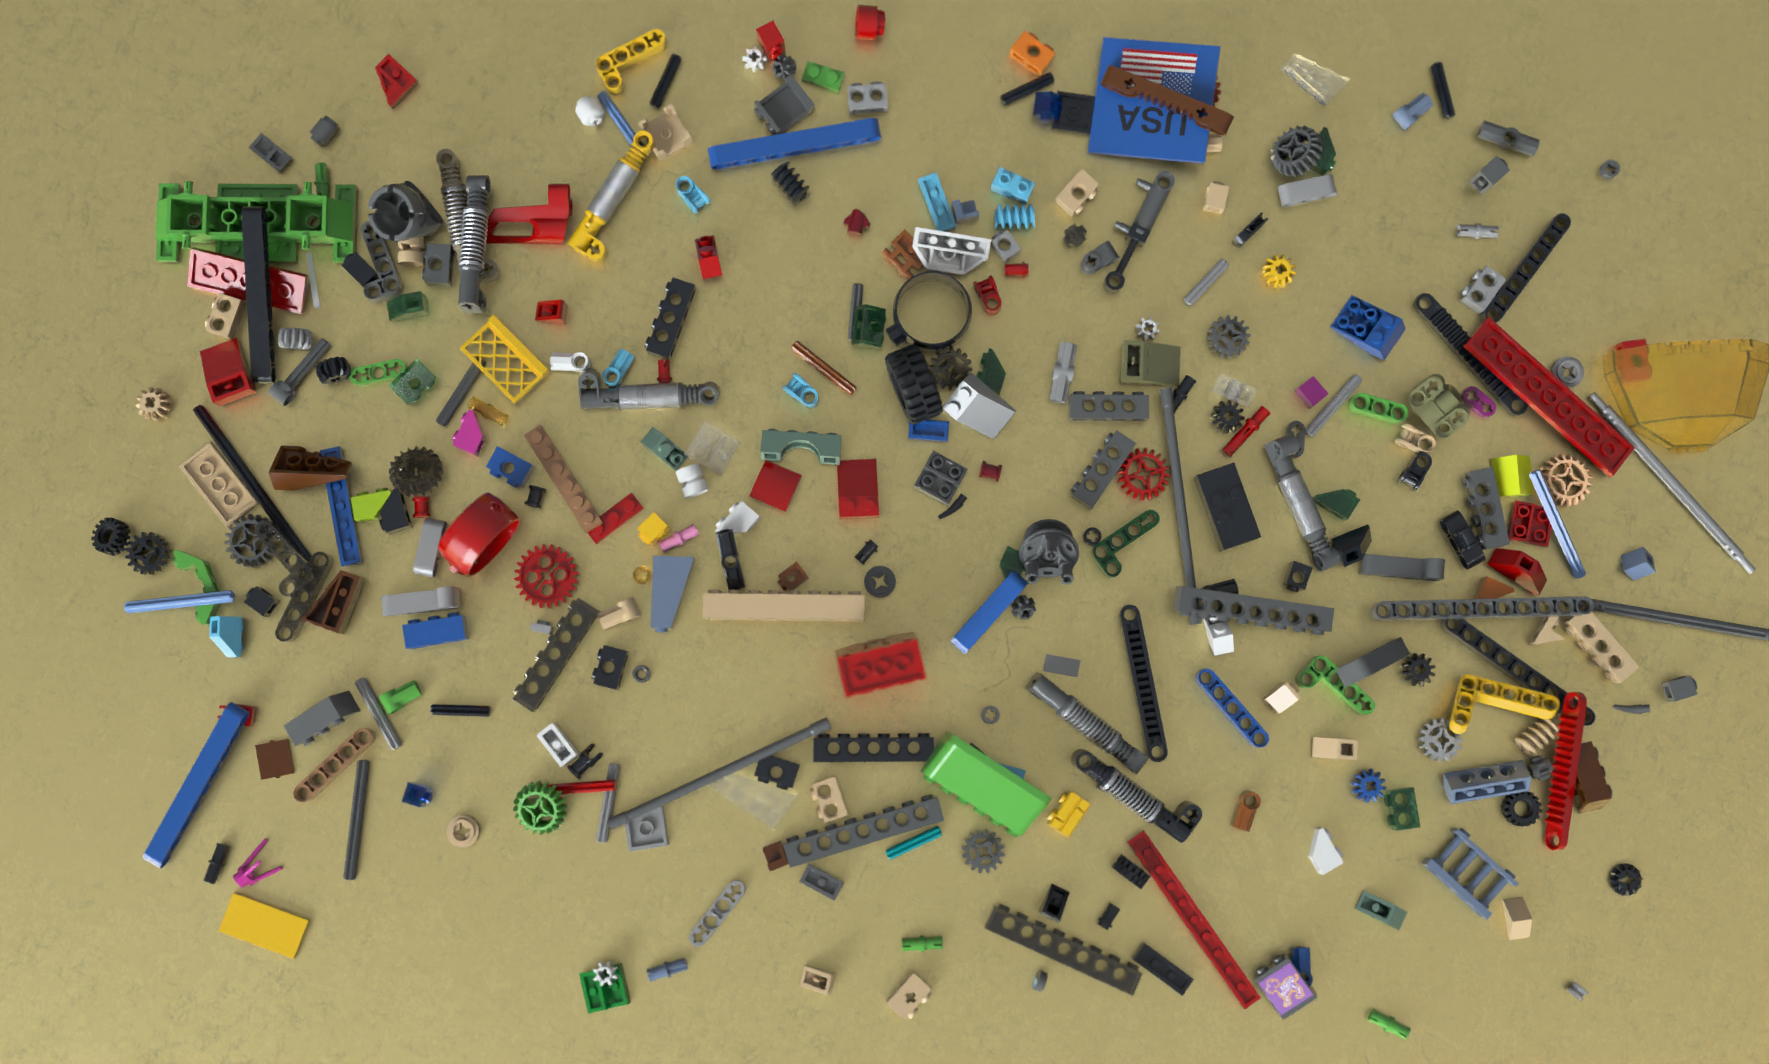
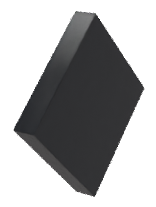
M1057 91L1051 130L1090 136L1095 96Z

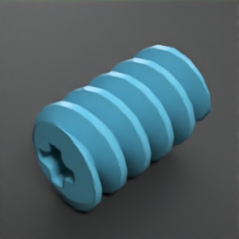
M1000 204L997 205L994 214L995 229H997L998 224H1001L1002 229H1005L1006 224L1009 225L1010 229L1013 228L1014 224L1020 229L1022 223H1024L1026 229L1032 223L1034 229L1035 211L1032 204L1028 205L1027 210L1024 204H1021L1019 210L1016 204L1013 205L1012 210L1008 204L1005 205L1004 210Z

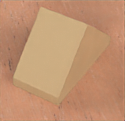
M1523 897L1503 899L1502 903L1509 940L1530 937L1533 919Z
M804 965L800 986L830 996L835 972Z

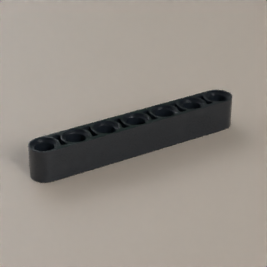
M1560 213L1547 223L1506 278V281L1485 311L1480 314L1479 319L1481 323L1488 317V312L1494 314L1493 321L1495 323L1502 319L1570 227L1571 219L1568 215ZM1556 220L1562 223V228L1556 225ZM1545 236L1551 239V243L1545 241ZM1533 251H1537L1539 253V259L1533 255ZM1522 266L1528 269V274L1522 271ZM1511 281L1516 283L1517 289L1511 287ZM1499 296L1505 299V305L1500 303Z

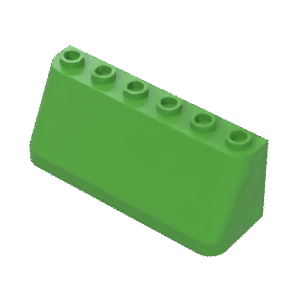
M948 731L944 733L921 769V772L925 774L923 777L925 780L932 784L935 781L942 785L940 787L942 791L949 795L952 792L958 795V801L966 806L968 803L975 806L973 809L981 816H984L986 813L991 817L989 821L998 827L1003 824L1008 828L1006 832L1014 837L1018 835L1023 836L1052 799Z

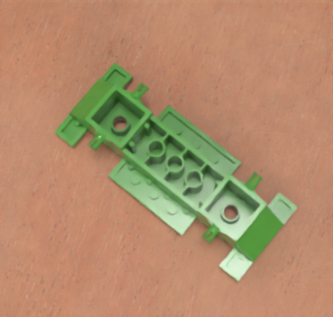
M184 181V193H181V185L179 183H159L155 239L157 241L156 260L158 262H178L179 243H182L183 249H191V243H216V253L244 259L241 211L242 207L264 206L266 209L269 263H296V244H302L301 249L310 250V244H334V263H344V259L349 254L355 253L356 185L335 184V199L328 196L312 194V182H304V193L299 195L297 184H218L217 197L194 194L192 181ZM200 218V223L194 226V221ZM314 219H318V224L312 227L311 222Z

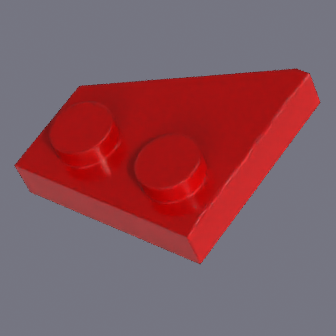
M389 53L375 67L388 105L391 108L418 82Z

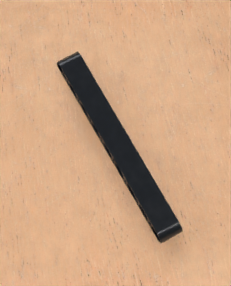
M264 206L242 207L241 219L251 378L253 384H274L276 381L267 215Z
M1441 619L1440 627L1446 634L1521 687L1546 694L1550 688L1553 691V696L1560 702L1557 712L1562 715L1564 698L1567 695L1565 690L1464 619H1453L1455 622L1453 629L1448 626L1449 619ZM1466 630H1468L1471 633V639L1469 641L1466 640L1464 637V633ZM1483 642H1485L1488 646L1486 652H1483L1481 650V644ZM1499 654H1502L1504 656V662L1502 664H1500L1497 660ZM1516 665H1518L1521 669V672L1518 676L1514 673V667ZM1532 677H1535L1537 680L1535 687L1530 683ZM1573 698L1574 707H1577L1578 700L1576 698ZM1586 707L1584 726H1589L1595 721V713L1589 707Z

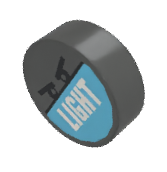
M1041 970L1037 972L1032 985L1033 990L1041 992L1044 989L1048 977L1046 972Z

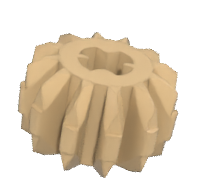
M149 387L148 392L141 390L142 397H136L140 401V403L135 405L140 409L138 413L142 416L145 415L147 420L153 418V420L158 421L159 416L166 417L165 410L171 411L167 407V405L172 403L171 400L167 399L169 395L166 392L162 393L161 388L154 389Z

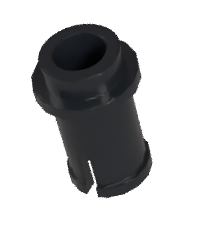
M871 539L868 542L865 541V546L854 556L863 565L874 552H878L879 546Z
M1109 903L1102 917L1098 918L1099 922L1097 924L1106 930L1109 927L1112 928L1111 924L1118 912H1120V909Z

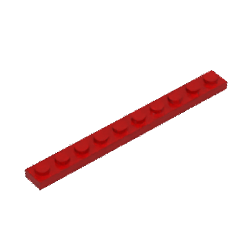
M1142 830L1127 842L1243 1009H1247L1261 999L1146 832Z

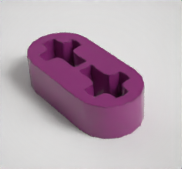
M1470 386L1462 391L1463 402L1476 414L1487 418L1495 413L1496 404L1477 387ZM1474 392L1473 397H1474L1475 399L1472 398V399L1469 400V399H1468V396H1469L1468 393ZM1488 404V405H1489V408H1488L1489 411L1483 412L1484 407H1483L1482 405L1485 406V405Z

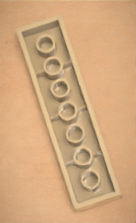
M708 590V593H703V618L706 620L864 621L865 595H861V591H849V595H841V591H829V595H821V591H808V594H801L800 591L796 590L788 591V594H781L779 590H768V594H761L760 590H748V594H741L740 590H728V594L722 593L720 590Z

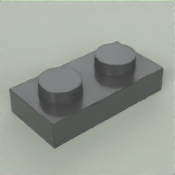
M808 864L799 881L834 901L844 884L843 881L811 864Z

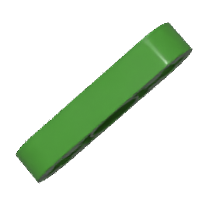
M401 359L383 361L355 367L351 370L349 378L357 386L374 384L404 377L408 372V366ZM396 364L403 366L400 369V373H397L395 370L388 371L386 367L388 365V368L393 369L396 368ZM377 367H382L384 370V374L380 378L374 376V370ZM369 369L370 380L368 376L361 377V381L355 379L358 376V372L365 375L368 374L367 370Z

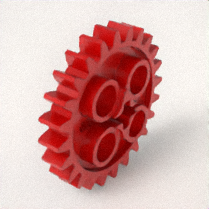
M543 544L542 550L534 546V553L528 549L529 556H521L524 562H517L521 568L514 570V572L519 574V577L514 578V580L520 581V584L515 587L523 589L519 595H527L525 598L526 602L533 599V606L539 602V608H543L545 603L549 609H551L552 603L559 607V600L566 603L565 596L573 597L570 590H577L573 583H579V581L574 579V576L580 573L573 569L577 568L578 565L571 564L574 557L567 558L568 551L561 554V547H558L555 551L553 544L550 545L549 549ZM549 557L550 565L543 568L541 566L542 559ZM558 562L559 565L555 569H553L555 563ZM559 570H564L566 573L563 580L556 578ZM535 572L537 580L534 583H530L528 576ZM550 573V580H544L543 574ZM542 582L539 589L535 590V587ZM551 585L553 588L552 593L545 596L543 592L544 587Z

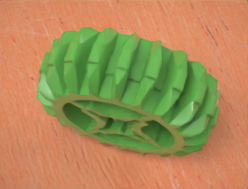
M541 780L537 781L536 784L530 782L528 786L524 785L521 791L516 794L517 798L513 802L515 804L513 811L518 812L515 818L521 819L519 825H526L525 831L531 828L532 834H535L537 830L540 835H543L545 831L549 834L553 830H557L559 825L563 824L564 818L567 816L565 810L568 808V805L563 803L566 797H560L562 790L555 791L556 785L549 787V782H545L542 785ZM531 795H540L538 799H528ZM543 816H544V817H549V816H552V817H553V819H551V820H547V821L541 820V818H542Z

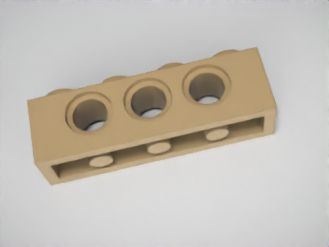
M1585 606L1579 607V609L1581 611H1584ZM1593 612L1582 616H1569L1563 621V624L1566 626L1565 630L1571 636L1576 637L1581 649L1589 652L1593 663L1598 667L1601 666L1609 681L1622 683L1639 668L1637 663ZM1585 625L1589 628L1587 636L1583 632ZM1598 641H1600L1603 646L1601 651H1599L1596 647V643ZM1611 656H1613L1616 660L1614 666H1612L1609 661Z

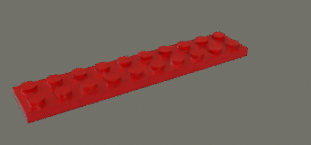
M1490 317L1484 319L1463 345L1609 478L1615 475L1635 447Z

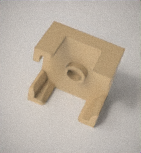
M672 104L664 108V114L648 122L647 119L638 122L640 130L649 132L654 138L655 147L653 152L659 162L693 144L688 130L683 126Z

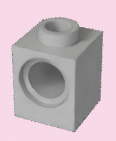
M1008 230L1003 233L999 231L992 237L993 240L990 246L1004 264L1020 253V246ZM1001 242H1007L1010 245V247L1008 249H1002L999 246V244Z

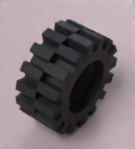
M111 517L100 520V525L96 524L95 526L97 530L92 532V534H95V536L91 537V540L94 541L92 545L99 552L111 556L121 554L120 551H124V546L129 544L127 539H131V536L128 535L131 533V530L128 529L129 526L125 522ZM113 532L112 539L109 541L110 535Z
M1525 791L1506 795V800L1502 801V804H1504V807H1501V811H1504L1503 816L1507 818L1509 823L1515 826H1531L1530 824H1535V820L1540 818L1538 814L1542 813V809H1539V806H1542L1541 802L1537 801L1539 798L1534 796L1532 792ZM1520 800L1525 801L1529 807L1527 814L1524 816H1519L1515 812V804Z
M1122 854L1112 866L1113 869L1140 889L1143 888L1151 877Z

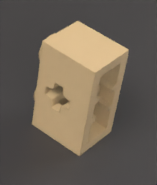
M912 971L888 998L886 1003L904 1020L907 1017L912 1018L918 1011V1008H916L921 1001L925 1003L930 998L932 988L916 972ZM914 992L915 1000L909 999L907 1001L906 993L912 994Z

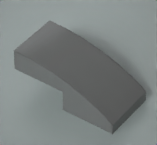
M262 133L249 146L254 153L279 173L292 159L291 156Z

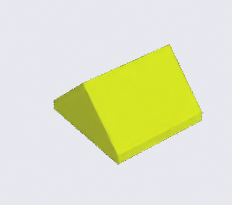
M1511 455L1490 459V467L1494 469L1499 497L1534 495L1533 483L1529 476V473H1531L1530 456Z

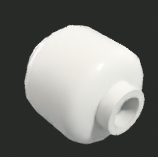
M585 96L577 102L576 114L584 125L597 126L601 123L604 117V110L596 98Z

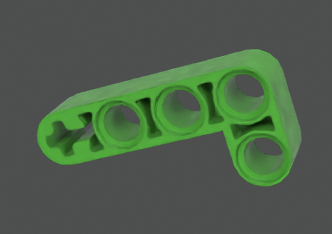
M1321 655L1311 658L1297 673L1295 681L1299 687L1311 688L1321 680L1357 714L1368 715L1375 709L1374 701L1355 683L1347 686L1352 688L1353 695L1350 698L1345 695L1347 687H1344L1336 672L1338 667L1326 656ZM1318 659L1322 660L1324 664L1322 670H1318L1315 666ZM1332 673H1335L1338 676V682L1336 684L1332 683L1330 680V676ZM1304 674L1310 676V683L1308 685L1302 682ZM1360 702H1366L1365 707L1367 709H1361L1362 704Z

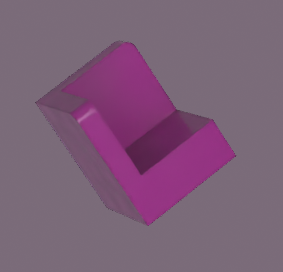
M1314 376L1295 390L1296 394L1309 409L1328 395V392Z

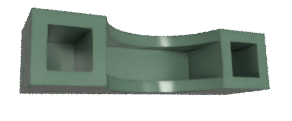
M777 429L762 430L761 460L781 461L788 451L795 448H805L817 456L820 464L840 465L841 435L836 433L818 434L814 431L801 433L795 430H788L787 432L778 431Z

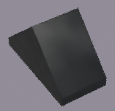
M1051 884L1038 912L1059 923L1070 892Z

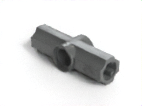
M1485 120L1478 131V138L1498 144L1502 149H1512L1532 157L1535 155L1540 144L1539 139L1519 133L1516 128H1505ZM1505 135L1510 136L1512 142L1507 141Z

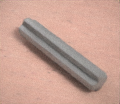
M1221 259L1185 296L1184 302L1192 306L1228 268V262Z

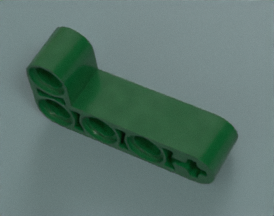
M1145 511L1092 548L1091 557L1105 577L1114 578L1121 573L1122 566L1114 554L1159 523L1160 517L1156 511ZM1147 516L1154 518L1152 523L1148 522L1142 526L1141 523L1147 519ZM1131 525L1136 526L1138 529V534L1135 536L1131 535L1128 531ZM1114 536L1121 538V546L1113 545L1112 538ZM1101 547L1105 550L1103 558L1096 555V548ZM1108 564L1116 566L1117 571L1115 574H1110L1107 571Z

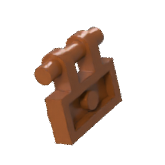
M904 229L891 242L895 250L891 253L885 248L881 254L889 264H892L898 270L901 276L910 279L914 276L909 271L910 268L913 266L919 271L924 265L912 247L914 238ZM900 254L908 261L905 265L897 259Z

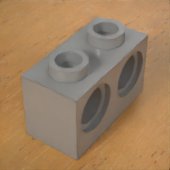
M876 81L871 82L870 85L853 83L851 86H847L849 115L888 112L886 83L882 84V82ZM879 93L882 95V98L875 100L872 98V95ZM861 95L863 99L861 101H855L853 100V96Z
M1488 266L1482 270L1478 269L1472 277L1474 279L1471 285L1468 284L1461 292L1463 297L1460 302L1477 314L1485 311L1506 281V278ZM1484 277L1490 280V285L1484 283ZM1472 293L1478 294L1479 301L1473 299Z

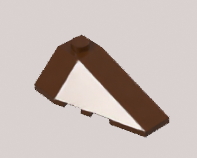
M280 446L268 473L274 490L294 491L346 479L352 467V462L333 456L325 457L317 451L314 453L308 452L306 448L301 446Z

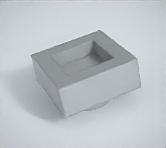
M538 620L537 623L531 622L530 630L553 635L554 627L549 626L550 622Z

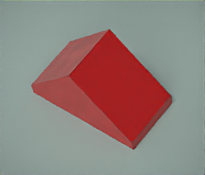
M561 299L537 302L535 321L566 325L568 305Z

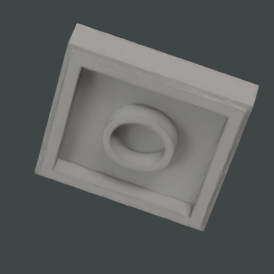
M664 806L625 824L629 852L669 845Z

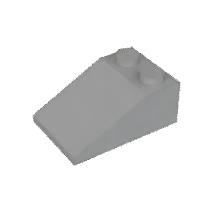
M972 373L960 383L943 405V410L956 421L992 439L998 435L1016 412L1012 406Z

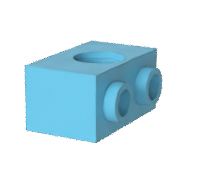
M999 167L990 190L1026 206L1034 189L1035 182Z

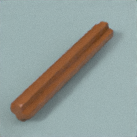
M799 341L794 342L791 349L847 394L852 395L856 391L857 387L802 343Z

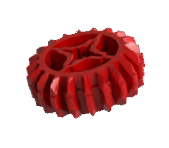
M1146 447L1143 448L1142 454L1139 448L1135 449V455L1132 451L1130 452L1129 458L1127 457L1124 461L1126 464L1123 463L1120 467L1123 470L1117 471V475H1123V477L1117 480L1118 483H1125L1120 487L1121 490L1126 487L1129 489L1126 492L1127 496L1133 492V499H1136L1139 494L1140 501H1144L1145 495L1148 500H1152V493L1157 498L1159 496L1158 490L1160 492L1165 491L1162 485L1167 486L1169 482L1164 478H1170L1171 474L1164 472L1169 470L1170 467H1163L1167 460H1159L1162 455L1161 453L1155 457L1153 456L1155 450L1152 449L1147 454ZM1143 459L1153 462L1157 468H1149ZM1137 460V472L1128 475L1130 464ZM1141 469L1144 473H1150L1146 476L1147 479H1144V477L1140 475L1137 476L1142 472ZM1159 474L1156 486L1151 489V476ZM1130 481H1139L1144 490L1135 487Z

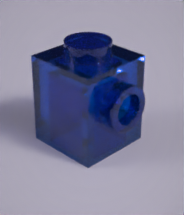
M1053 91L1036 92L1033 115L1043 123L1059 120L1063 97Z
M408 782L401 802L420 808L426 807L427 804H430L433 793H431L432 787L416 782Z

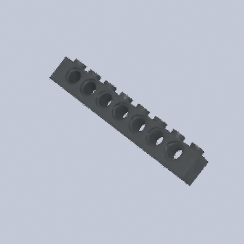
M1176 586L1173 610L1179 611V615L1191 616V613L1199 614L1198 618L1210 619L1211 616H1217L1218 621L1229 622L1231 618L1237 619L1236 623L1248 625L1249 621L1256 622L1255 626L1267 627L1268 624H1273L1275 629L1286 630L1287 627H1293V631L1305 633V629L1312 630V634L1324 635V632L1332 631L1334 608L1185 586ZM1195 598H1198L1200 602L1198 608H1195L1193 605ZM1215 600L1219 605L1216 611L1212 607ZM1234 603L1237 605L1238 608L1235 614L1232 612L1231 609ZM1253 606L1256 608L1255 616H1252L1251 614V608ZM1271 609L1275 611V617L1273 619L1270 617ZM1290 612H1293L1294 619L1292 622L1289 620L1288 617ZM1309 615L1313 617V621L1311 624H1309L1307 620Z
M932 794L921 797V802L907 801L902 803V807L898 809L891 806L882 809L883 813L875 815V812L865 814L862 820L856 821V818L845 820V825L839 827L836 824L825 827L826 831L818 833L816 829L806 832V837L800 839L798 835L787 838V843H784L783 846L790 868L945 821L938 797L933 798ZM918 807H924L927 814L923 818H918L915 815V810ZM905 813L908 817L907 821L904 824H899L896 821L897 814ZM882 818L888 821V827L884 830L877 827V821ZM862 824L869 827V833L865 836L860 835L857 831L858 827ZM846 830L849 832L850 838L848 841L843 842L839 839L838 834L840 831ZM827 836L831 844L828 847H822L819 844L821 837ZM808 842L811 845V851L803 853L800 850L801 843Z

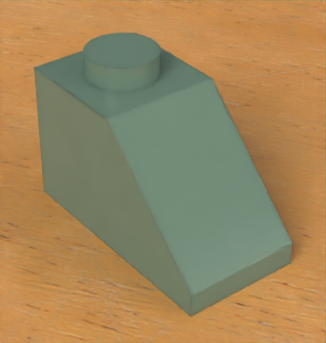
M1363 891L1355 908L1397 930L1400 929L1408 913L1400 907L1366 891Z

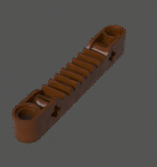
M1108 66L1100 83L1104 88L1125 97L1134 98L1138 96L1139 100L1144 97L1146 103L1151 100L1152 105L1155 106L1158 103L1161 109L1166 105L1168 112L1173 108L1174 114L1180 111L1181 117L1187 114L1188 120L1193 118L1197 126L1221 136H1226L1234 119V116L1228 112L1115 66ZM1134 83L1135 87L1128 89L1127 85ZM1204 112H1206V116H1203L1201 119L1199 117V114L1202 115Z

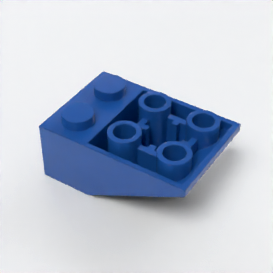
M1353 295L1330 326L1361 349L1381 360L1387 358L1406 330L1401 318Z

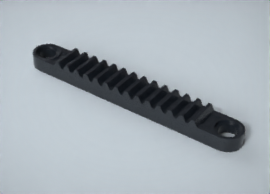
M1422 293L1416 297L1413 303L1416 312L1507 413L1512 416H1519L1525 413L1528 404L1463 347L1470 337L1462 329V326L1458 325L1457 321L1452 318V315L1447 313L1446 308L1442 307L1428 293ZM1420 299L1428 300L1429 307L1427 309L1420 306ZM1513 401L1521 403L1520 411L1513 410Z
M1126 605L1120 610L1119 618L1145 748L1150 760L1161 762L1166 759L1168 749L1141 616L1136 606ZM1127 609L1134 611L1135 617L1133 620H1127L1124 617V612ZM1156 746L1161 747L1163 750V754L1159 758H1155L1152 755V749Z

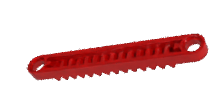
M1581 692L1567 693L1564 698L1562 715L1559 716L1561 723L1558 724L1560 731L1557 732L1559 739L1556 740L1558 746L1554 749L1557 754L1553 757L1556 762L1552 764L1555 769L1551 772L1553 778L1550 780L1552 786L1549 788L1551 794L1548 795L1550 802L1547 803L1549 810L1546 811L1548 817L1545 819L1547 823L1545 843L1550 850H1563L1568 843L1587 707L1586 696ZM1575 696L1578 699L1577 707L1573 705V698ZM1555 835H1557L1559 838L1558 845H1555L1554 843Z

